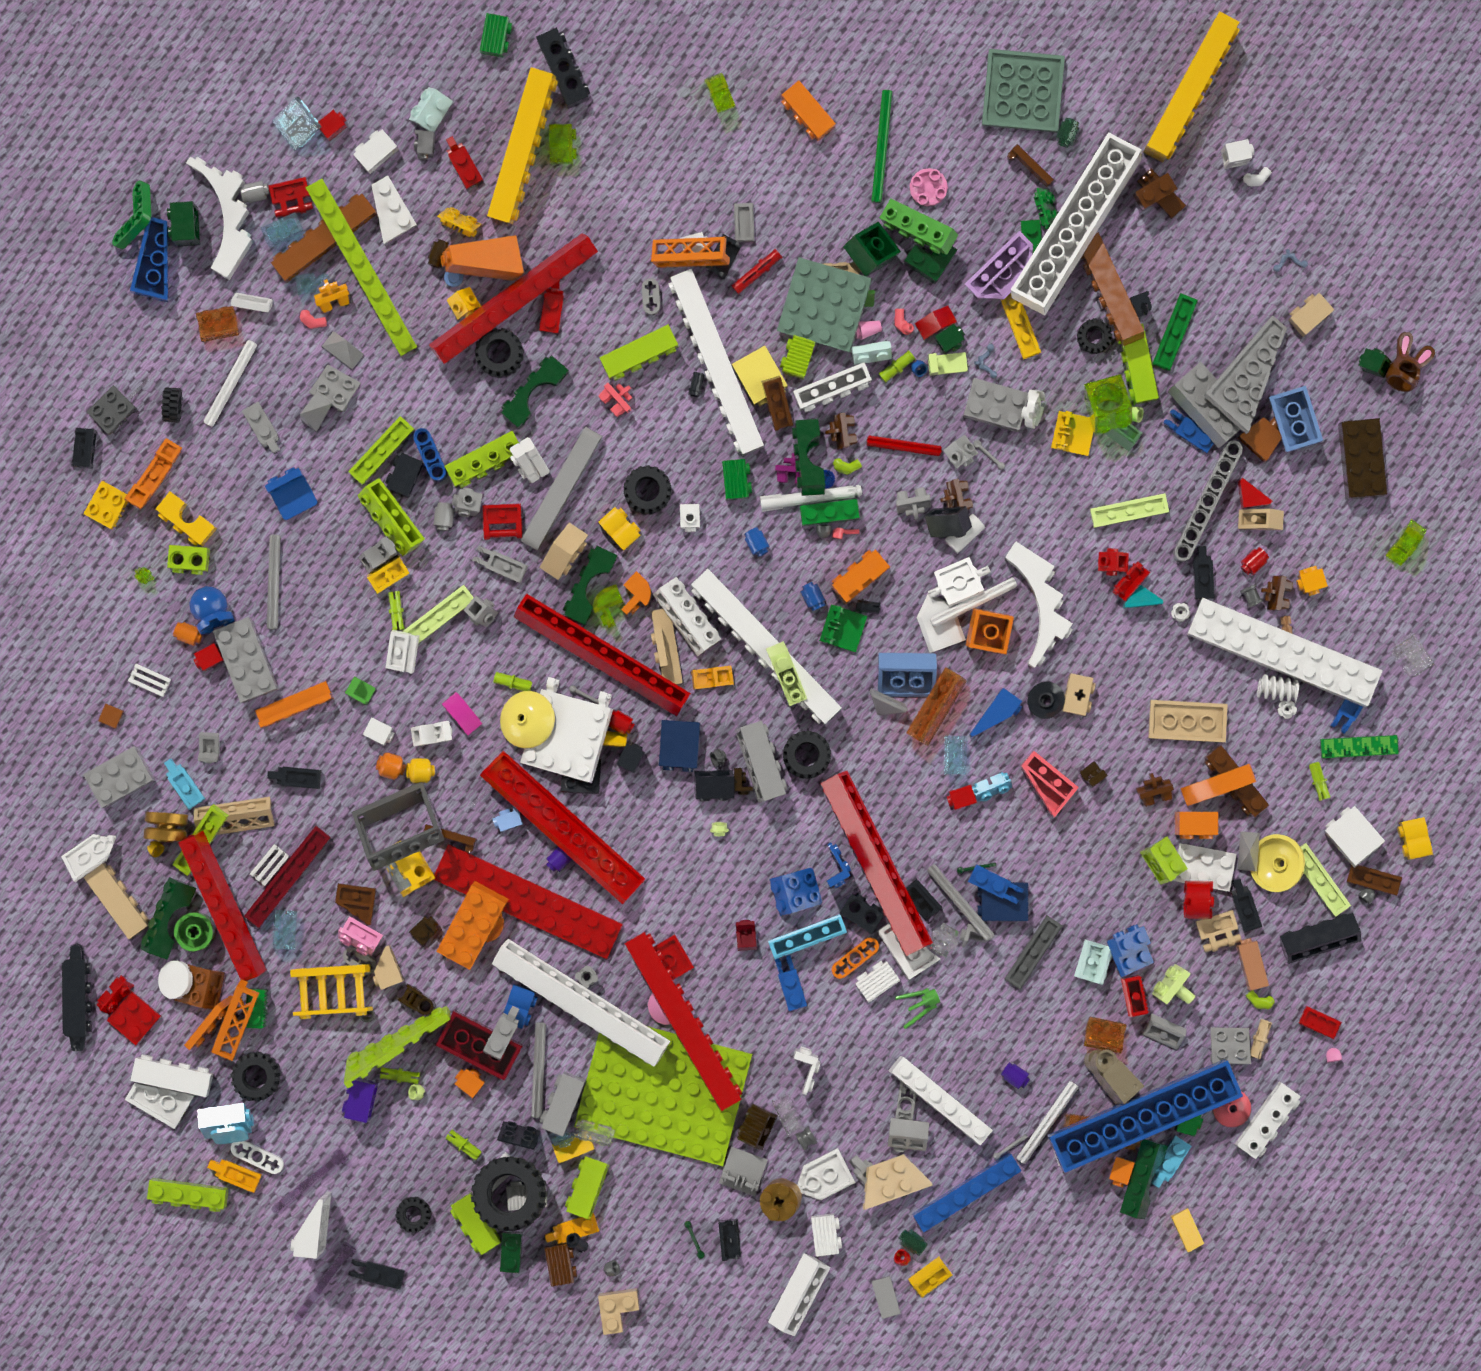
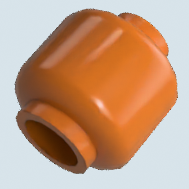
M386 752L383 756H379L376 770H378V774L381 777L395 780L399 775H403L406 765L403 764L401 756Z

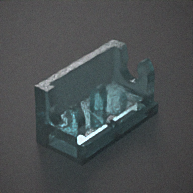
M945 736L944 774L967 775V736Z
M275 909L273 949L295 950L297 911Z

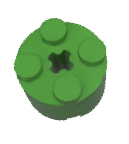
M201 912L188 913L182 916L174 928V936L178 944L188 951H199L207 948L212 944L216 935L214 921L208 915ZM197 927L199 934L195 935L194 937V933L191 932V929H195Z

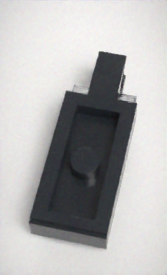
M1198 546V556L1193 557L1194 599H1214L1213 560H1211V556H1207L1206 546Z
M283 766L278 767V772L268 771L267 778L277 779V784L281 786L320 789L322 770Z
M1240 878L1232 880L1234 890L1231 891V897L1243 933L1262 927L1251 890L1248 889V886L1243 887Z

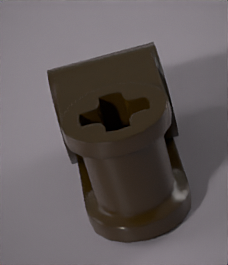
M407 983V989L402 997L398 998V1001L422 1015L431 1014L436 1008L435 1001L416 987ZM424 1001H428L431 1004L428 1012L422 1009Z

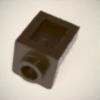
M1095 761L1080 771V775L1090 788L1108 776Z
M734 768V791H738V795H750L753 787H742V783H746V772H742V768Z
M424 916L409 933L423 946L439 930L437 928L438 922L432 916L429 918Z

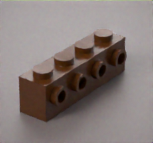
M1218 745L1204 757L1206 760L1204 762L1210 771L1214 770L1217 775L1239 767L1222 745ZM1253 784L1229 792V795L1235 802L1237 800L1242 805L1241 810L1247 817L1249 815L1256 817L1269 806Z

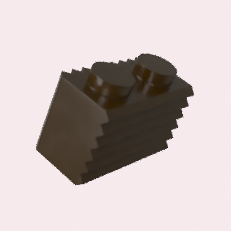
M752 1104L746 1112L745 1122L738 1130L739 1136L737 1139L753 1148L763 1150L778 1115L761 1106Z

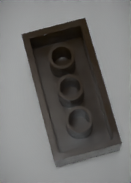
M1380 418L1340 422L1338 430L1345 500L1387 495Z

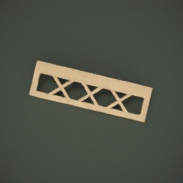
M270 797L216 805L229 815L225 822L230 823L228 827L222 826L217 835L274 826ZM210 806L194 808V824L196 828ZM268 815V821L258 820L260 816ZM240 819L249 820L248 824L239 823Z

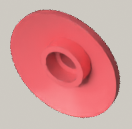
M1243 1092V1097L1213 1109V1114L1220 1124L1226 1127H1238L1247 1121L1251 1113V1103ZM1231 1105L1236 1106L1235 1112H1230L1229 1108Z

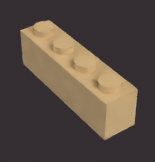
M105 863L101 864L83 878L126 937L132 939L149 927L148 921L150 919L144 911L140 912L137 908L139 904L133 896L129 897L126 893V885L121 880L118 881L115 878L116 872L110 864L107 866Z

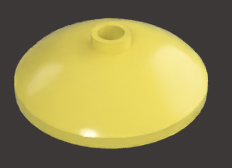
M523 691L513 695L505 703L500 716V726L505 738L514 746L526 749L537 747L545 742L550 736L555 723L554 710L549 700L533 691ZM522 715H524L523 721L520 720V717Z
M1273 834L1262 838L1259 841L1257 871H1250L1253 879L1260 887L1271 892H1283L1291 889L1299 882L1304 872L1305 858L1303 851L1295 840L1285 835ZM1282 860L1284 861L1283 867L1280 866Z

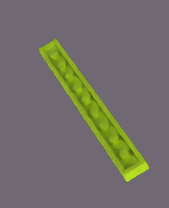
M320 179L305 187L400 356L417 347L416 343L324 180Z

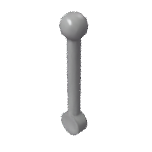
M979 440L974 441V447L983 451L997 464L998 469L1002 470L1005 468V464L999 462L981 445Z
M574 685L570 686L569 691L571 693H577L599 704L597 699L578 690Z
M1024 1134L1001 1152L994 1153L993 1158L999 1160L1004 1153L1028 1138V1136Z

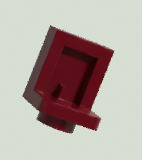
M741 920L736 922L738 951L757 950L755 921Z

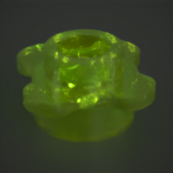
M139 567L134 570L136 573L134 577L139 582L148 584L150 580H154V577L151 575L152 572L147 568Z

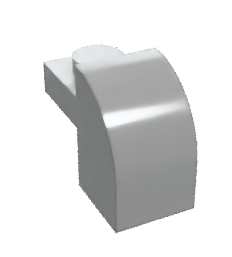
M386 536L379 540L375 546L363 552L359 556V560L367 572L371 573L394 558L398 553L395 544Z

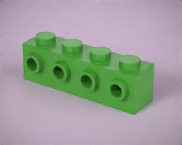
M891 198L879 217L886 229L890 231L895 229L899 231V235L906 239L909 237L913 238L914 242L920 246H930L929 249L937 254L942 252L947 255L958 237L953 228Z

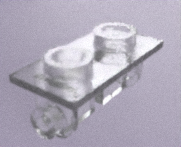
M583 1119L582 1121H577L573 1137L579 1138L582 1141H591L601 1146L611 1147L615 1133L612 1127L599 1124L596 1130L594 1129V1122Z

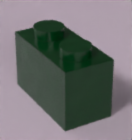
M503 1231L500 1272H520L523 1232Z

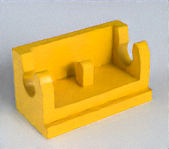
M398 555L368 574L367 579L378 594L408 575L409 571Z

